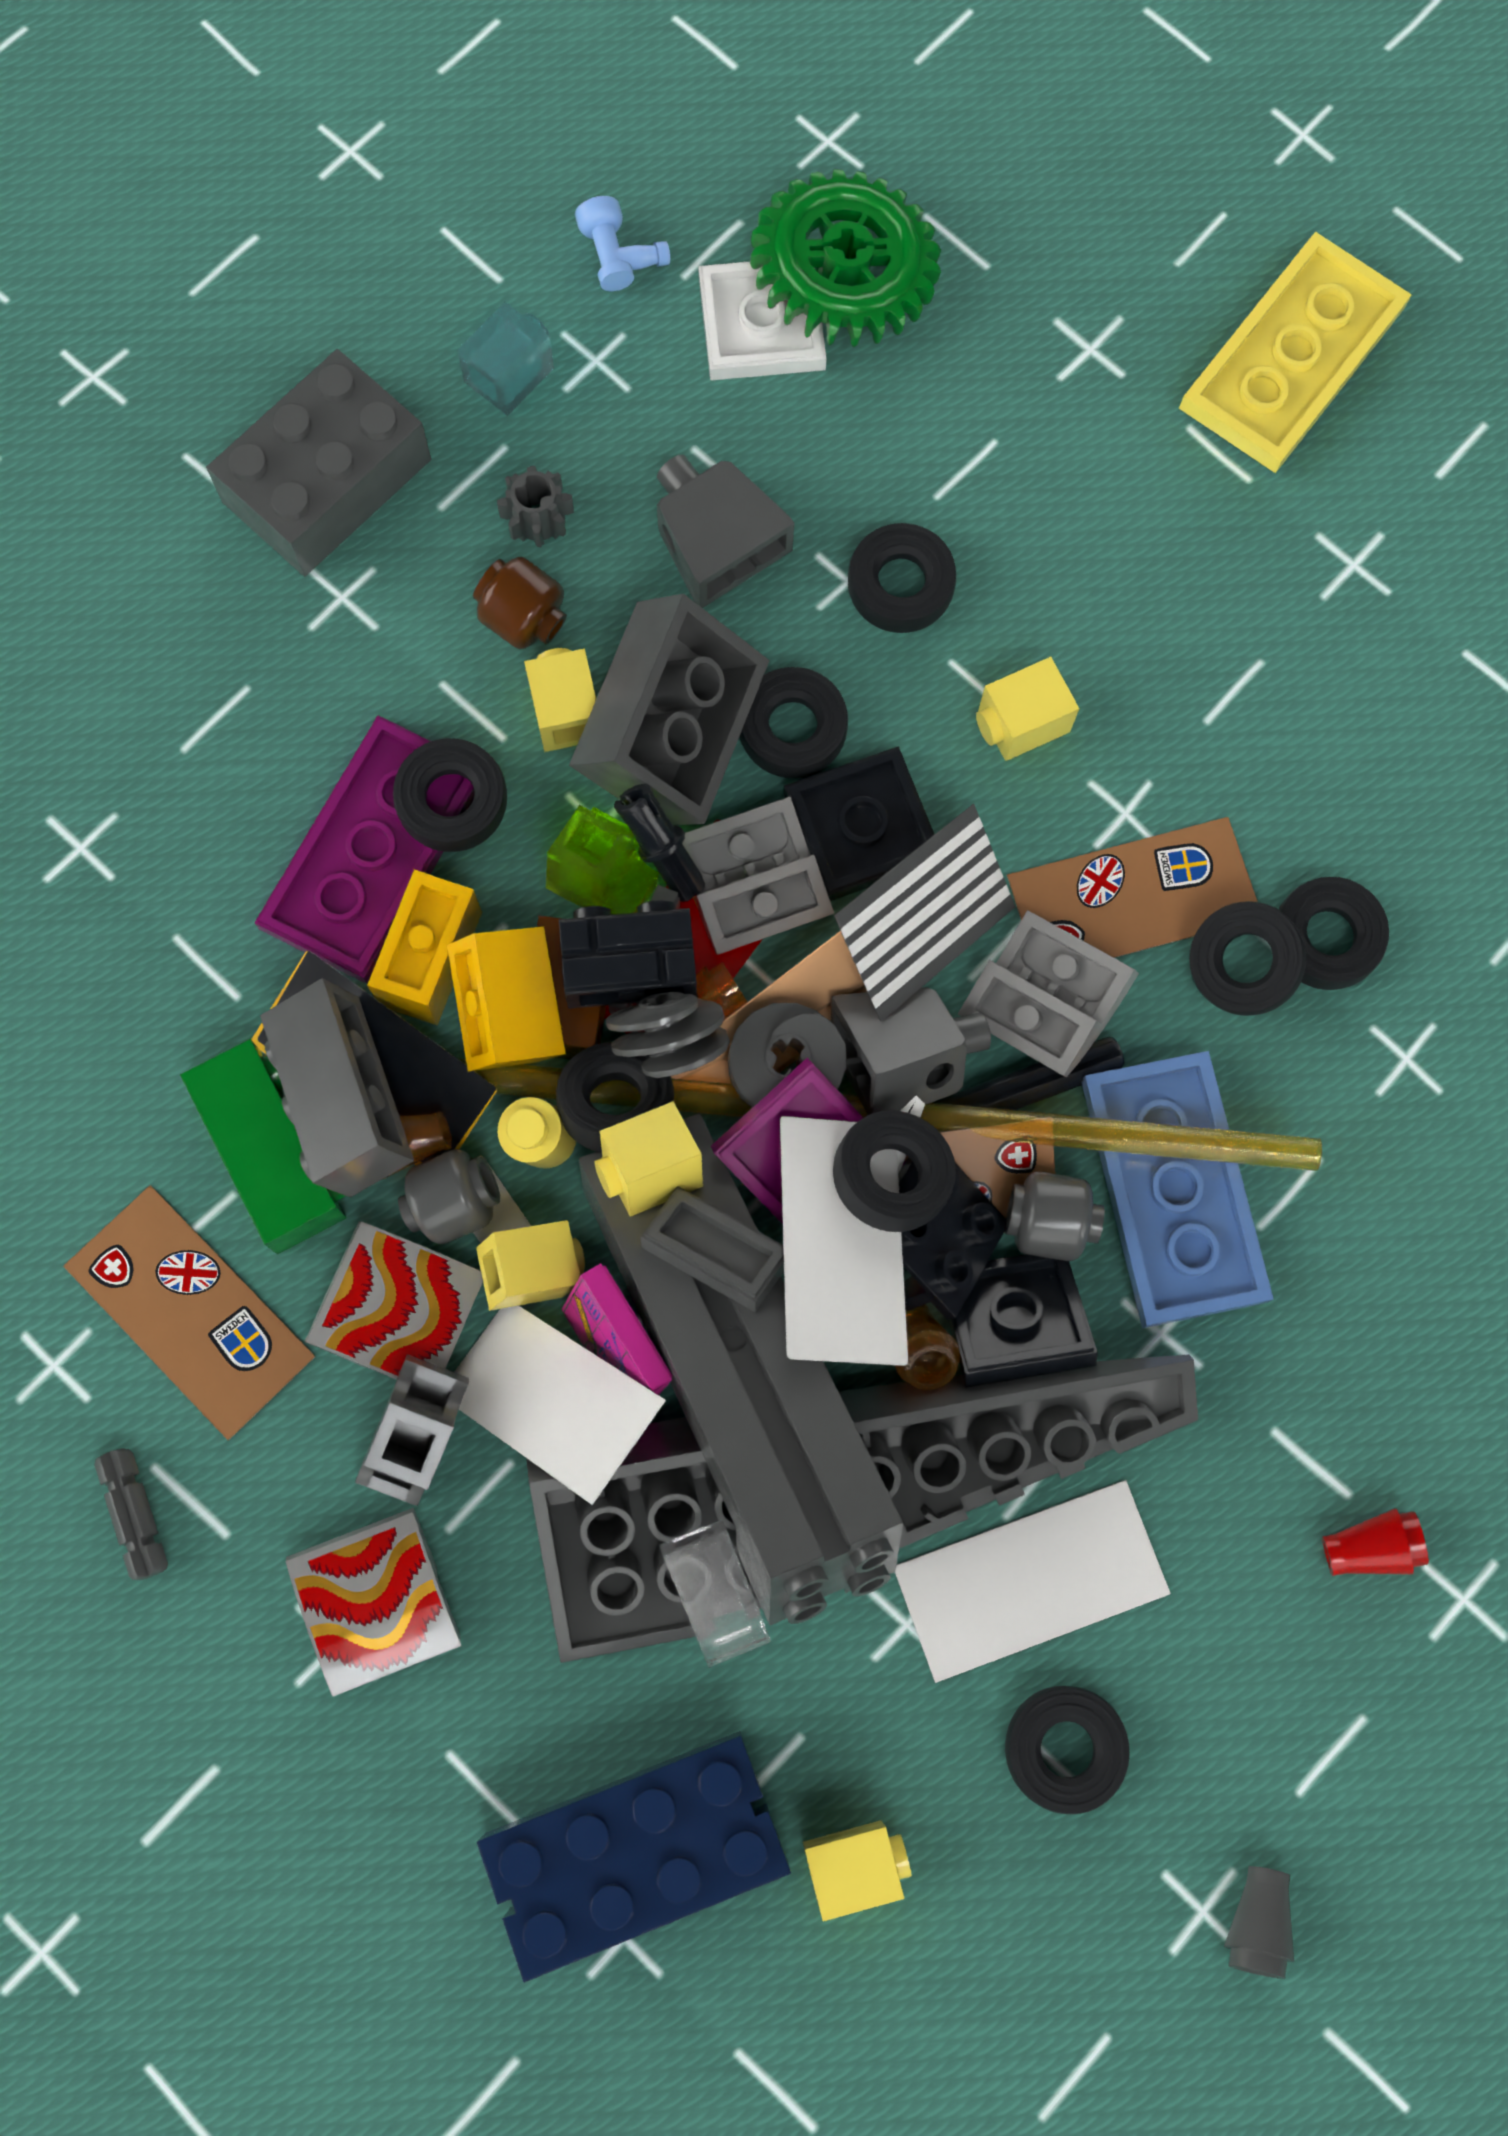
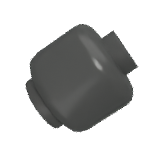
M453 1149L412 1167L405 1176V1195L398 1198L401 1216L410 1231L415 1233L421 1230L430 1241L438 1244H447L485 1228L493 1218V1206L500 1203V1192L492 1170L482 1157L472 1158L465 1151Z
M1041 1171L1034 1172L1028 1175L1023 1185L1013 1184L1006 1215L1005 1234L1014 1236L1016 1247L1021 1253L1062 1261H1075L1082 1255L1087 1242L1098 1244L1104 1222V1205L1093 1204L1091 1185L1084 1179Z

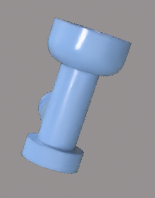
M593 197L577 207L575 218L579 231L585 237L593 239L601 264V268L598 271V279L603 290L619 291L628 287L634 281L632 270L643 269L655 264L657 267L670 264V250L667 241L654 242L653 245L619 246L616 232L622 225L623 216L620 204L614 197Z

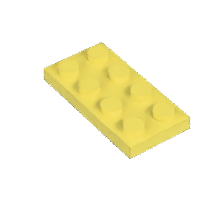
M1315 231L1186 392L1179 409L1276 473L1405 309L1412 294Z

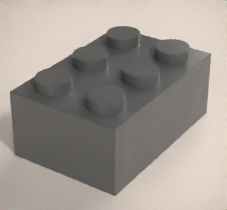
M336 349L206 466V469L222 503L299 573L306 577L432 459L422 422L339 349Z
M685 594L637 602L569 766L619 800H621L619 796L629 788L639 784H648L673 825L705 824L770 660Z

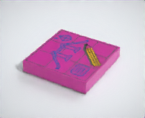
M599 1264L581 1274L561 1310L582 1345L652 1392L660 1395L671 1382L673 1375L607 1267Z

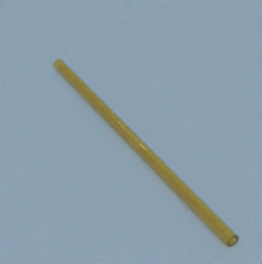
M458 1059L467 1065L466 1059ZM521 1064L475 1072L497 1088L496 1094L556 1099L557 1084L563 1068ZM672 1079L674 1103L678 1111L743 1117L752 1109L742 1101L732 1084ZM619 1080L607 1081L598 1085L590 1096L591 1103L636 1107L641 1099V1095L635 1086ZM842 1094L863 1117L868 1116L857 1095ZM933 1102L924 1106L920 1117L934 1126L939 1132L971 1129L973 1132L985 1137L1035 1145L1312 1171L1319 1170L1322 1156L1321 1139Z

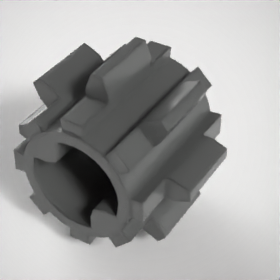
M533 465L527 467L528 472L521 475L515 473L512 477L507 476L505 478L507 490H505L506 497L497 500L500 518L510 519L508 526L513 540L520 538L524 542L527 538L533 540L537 547H542L544 540L550 537L555 539L559 535L564 537L566 534L565 515L574 513L572 495L562 493L561 475L558 472L552 474L550 471H547L545 474L538 472ZM533 505H540V507L531 508Z

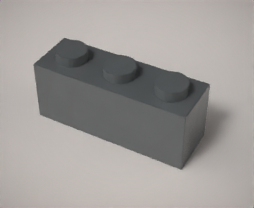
M321 978L260 1015L268 1040L265 1043V1051L269 1061L278 1071L285 1094L282 1098L283 1109L289 1120L295 1125L302 1147L300 1163L305 1174L314 1184L351 1198L414 1161L358 996Z

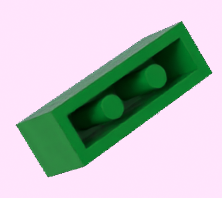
M251 1039L180 1074L264 1245L278 1255L347 1218L338 1202L346 1196L314 1184L305 1174L300 1163L302 1147L295 1125L289 1120L283 1109L282 1098L284 1094L278 1071L269 1061L267 1054L264 1055Z

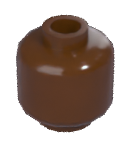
M516 557L508 562H504L501 559L495 561L482 576L473 593V599L478 602V620L519 650L530 647L538 640L548 644L560 631L567 618V614L560 610L564 598L563 587L523 557Z

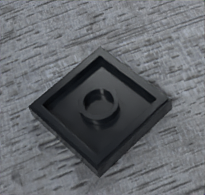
M899 746L784 785L785 798L791 797L810 855H815L830 901L869 888L935 835Z
M1027 1254L989 1260L958 1316L948 1320L965 1387L1097 1366V1348L1069 1261Z

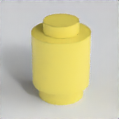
M526 1097L516 1100L504 1110L499 1119L497 1132L501 1147L510 1157L525 1164L542 1169L559 1166L570 1157L576 1146V1141L567 1133L563 1126L557 1106L542 1099Z

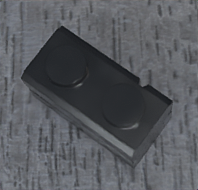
M657 900L640 904L637 907L638 913L612 915V911L608 907L588 906L575 910L573 918L559 919L563 981L568 1009L639 1003L646 997L665 992H681L697 996L690 908L676 909L674 902Z

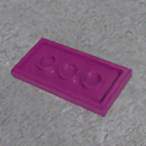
M377 715L254 922L259 930L304 953L311 951L330 966L368 984L414 869L431 874L443 854V851H437L419 843L405 830L399 820L393 801L395 777L401 764L415 749L431 741ZM456 774L443 775L433 781L428 788L426 795L427 805L439 815L446 817L457 816L470 807L474 800L475 789L471 782L463 776Z

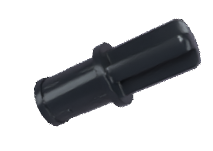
M639 784L623 792L619 796L621 800L615 801L614 808L636 838L635 840L640 846L638 849L640 858L644 862L654 864L668 888L678 892L680 902H687L694 896L701 894L705 889V882L682 844L685 839V833L680 826L673 825L670 819H668L651 787L648 784Z

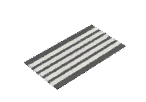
M973 803L836 913L834 917L879 1020L882 1022L1013 910L1015 904Z

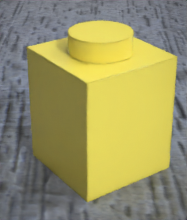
M567 648L550 649L541 653L536 659L524 661L544 752L577 746L596 701L585 648L574 651Z
M1049 657L986 685L978 712L976 713V720L985 741L990 746L997 744L1002 756L1007 761L1070 733L1079 707L1052 657Z
M674 1101L600 1131L603 1158L594 1161L597 1175L607 1196L612 1198L619 1195L630 1217L665 1203L677 1187L687 1192L703 1187L702 1154Z
M568 1220L493 1232L476 1247L489 1311L563 1298L573 1290L585 1269L582 1246L578 1239L572 1238Z
M881 1820L802 1842L823 1921L905 1899L900 1880L912 1877L904 1842L901 1834L888 1837L886 1826Z

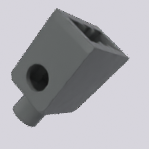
M678 455L667 461L658 471L657 479L668 492V495L663 497L657 504L658 529L694 602L701 608L709 605L793 551V520L731 462L721 461L699 475L685 455Z
M928 987L920 988L882 1022L879 1020L868 992L832 996L831 1022L836 1026L846 1044L845 1074L867 1115L880 1111H900L915 1096L926 1105L956 1094L963 1087L966 1054L990 1048V1029L982 1013L952 1018L936 990Z

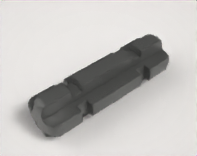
M125 1448L105 1453L95 1459L94 1466L100 1485L105 1484L109 1492L104 1494V1498L119 1546H126L128 1553L122 1555L128 1575L132 1580H144L156 1576L167 1569L168 1562L162 1543H155L153 1536L158 1534V1530L143 1483L135 1481L134 1476L139 1474L134 1454Z

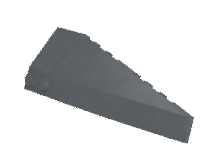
M1189 1354L1097 1361V1366L972 1387H965L963 1375L838 1391L903 1521L899 1549L967 1520L966 1512L994 1500L1000 1506L1025 1495L1022 1488L1056 1473L1059 1474L1061 1479L1086 1469L1084 1463L1087 1460L1114 1449L1117 1453L1121 1454L1198 1420L1194 1359ZM686 1417L650 1423L593 1505L526 1458L532 1503L561 1663L692 1638L715 1628L712 1615L743 1607L745 1614L762 1608L737 1554L736 1526Z

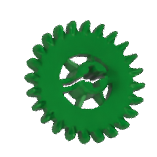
M833 169L832 178L829 180L819 171L810 173L808 185L800 179L790 181L788 193L785 191L774 193L771 197V206L765 207L759 212V226L753 230L751 236V244L754 250L750 259L752 269L757 270L760 268L756 277V288L762 290L769 284H774L768 294L767 305L769 309H773L781 301L788 300L784 314L785 325H789L796 316L802 313L807 315L804 329L806 338H809L813 330L822 322L826 324L828 345L834 343L840 328L846 327L850 335L851 346L853 348L856 347L861 337L862 328L865 326L871 331L874 343L879 344L884 334L885 321L891 324L895 335H900L906 321L905 312L912 322H916L921 315L922 304L928 305L933 299L934 285L941 274L940 267L936 263L940 257L941 249L936 242L932 241L935 228L931 223L921 221L924 210L918 204L904 205L907 198L905 191L902 189H897L892 193L886 191L888 181L883 178H878L873 184L867 183L866 173L856 171L853 179H847L842 169ZM845 220L842 222H837L835 224L832 223L833 221ZM819 228L822 239H807L812 231ZM867 228L871 229L879 238H873ZM870 266H887L884 272L877 278L870 272Z

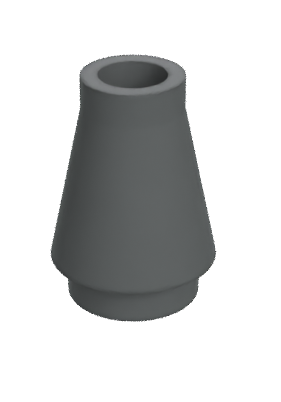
M1248 1867L1247 1881L1224 1947L1231 1949L1229 1967L1261 1976L1285 1979L1287 1962H1295L1289 1899V1874L1263 1867Z

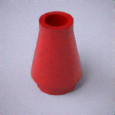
M1393 1508L1336 1534L1322 1536L1323 1548L1332 1576L1341 1574L1413 1575L1414 1567L1428 1565L1429 1563L1424 1534L1414 1511L1399 1514L1398 1510Z

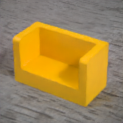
M414 869L367 984L376 1000L390 1010L438 1026L453 988L447 945L473 934L482 914L474 889Z
M544 927L473 933L447 945L468 1072L536 1063L566 1054Z

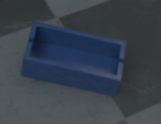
M740 1731L489 1831L476 1841L497 1905L510 1899L513 1906L510 1907L502 1920L524 1983L791 1874L787 1857L767 1804L754 1808V1811L750 1802L763 1798V1794Z

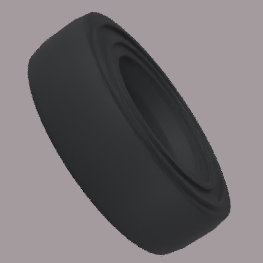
M908 523L886 525L868 534L855 549L848 571L849 594L857 611L872 625L894 633L915 632L933 624L948 608L956 585L954 559L944 541L932 531ZM895 559L910 560L922 569L925 576V584L913 596L903 598L893 596L886 592L879 582L878 574L881 568L886 563Z
M785 667L773 670L762 678L740 734L741 743L751 760L770 774L784 778H802L816 774L834 761L845 743L848 729V712L844 699L837 687L829 679L813 670L801 667ZM795 702L807 706L814 713L817 720V727L813 735L800 743H787L777 738L771 731L769 719L773 711L780 705Z
M445 738L420 746L404 760L395 777L393 801L400 822L415 840L437 851L459 852L483 843L496 831L506 810L507 788L499 765L488 752L466 740ZM447 774H456L465 777L471 782L475 789L474 800L465 812L457 816L446 817L439 815L427 805L426 795L428 788L437 778Z
M1321 877L1308 881L1293 890L1278 909L1290 918L1303 938L1307 959L1301 983L1323 990H1337L1350 987L1365 979L1384 957L1389 941V924L1386 913L1377 898L1368 889L1354 881L1340 877ZM1320 912H1334L1344 917L1353 930L1351 948L1341 955H1327L1318 951L1311 944L1307 934L1310 918Z
M1251 901L1233 903L1212 913L1197 930L1191 944L1189 957L1193 980L1202 995L1218 1008L1232 1014L1244 1016L1270 1012L1290 999L1303 979L1307 959L1303 938L1290 918L1277 908ZM1241 935H1257L1266 940L1271 947L1273 954L1271 968L1263 978L1256 982H1237L1225 971L1223 965L1224 951L1233 939Z
M612 1042L597 1044L576 1054L563 1068L556 1089L557 1110L567 1133L582 1146L601 1153V1130L674 1101V1087L671 1076L654 1078L646 1076L642 1072L641 1065L643 1061L650 1057L649 1055L634 1057L617 1056L612 1052ZM607 1081H625L637 1088L641 1099L633 1110L625 1114L609 1115L600 1112L592 1105L590 1096L593 1090L598 1085Z
M894 1110L873 1113L854 1124L839 1144L833 1164V1179L836 1191L846 1208L863 1223L888 1232L910 1231L925 1225L936 1217L949 1200L956 1177L953 1153L941 1133L930 1123L916 1115ZM893 1149L906 1154L917 1168V1186L906 1193H894L885 1190L872 1176L870 1169L871 1157L878 1151Z
M1054 1686L1030 1696L1013 1715L1005 1740L1007 1765L1018 1788L1031 1801L1055 1813L1081 1814L1100 1807L1120 1788L1129 1765V1740L1119 1715L1103 1698L1079 1687ZM1067 1721L1079 1724L1087 1731L1093 1744V1756L1089 1766L1082 1773L1073 1777H1060L1052 1773L1045 1765L1041 1755V1743L1045 1733L1053 1725Z

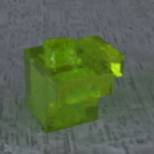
M579 805L547 851L546 889L581 908L588 906L608 907L611 909L612 915L638 913L637 907L648 900L657 886L659 873L641 860L638 855L640 846L627 824L595 807L589 810Z

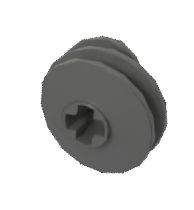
M681 992L655 994L642 999L638 1005L614 1012L606 1018V1026L611 1031H633L611 1043L612 1052L617 1056L624 1057L649 1055L650 1057L643 1061L641 1069L646 1076L654 1078L674 1076L697 1069L719 1057L727 1050L730 1043L727 1031L720 1027L725 1018L722 1006L711 1000L697 999V996L693 994H683Z
M772 1003L752 1012L737 1028L727 1059L730 1081L742 1101L753 1108L792 1072L789 1068L784 1076L773 1069L777 1057L772 1050L776 1047L782 1053H784L788 1046L796 1049L800 1054L795 1063L797 1066L808 1057L838 1089L846 1070V1044L838 1029L830 1020L818 1011L798 1003Z

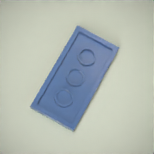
M1209 1051L1085 1075L1084 1081L1081 1083L1142 1329L1260 1305L1274 1300Z

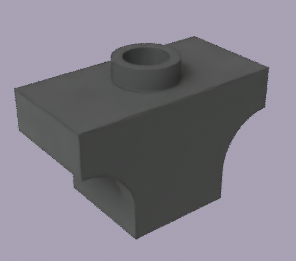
M407 1354L358 1471L355 1483L418 1506L424 1490H428L453 1431L460 1404L469 1384V1378Z

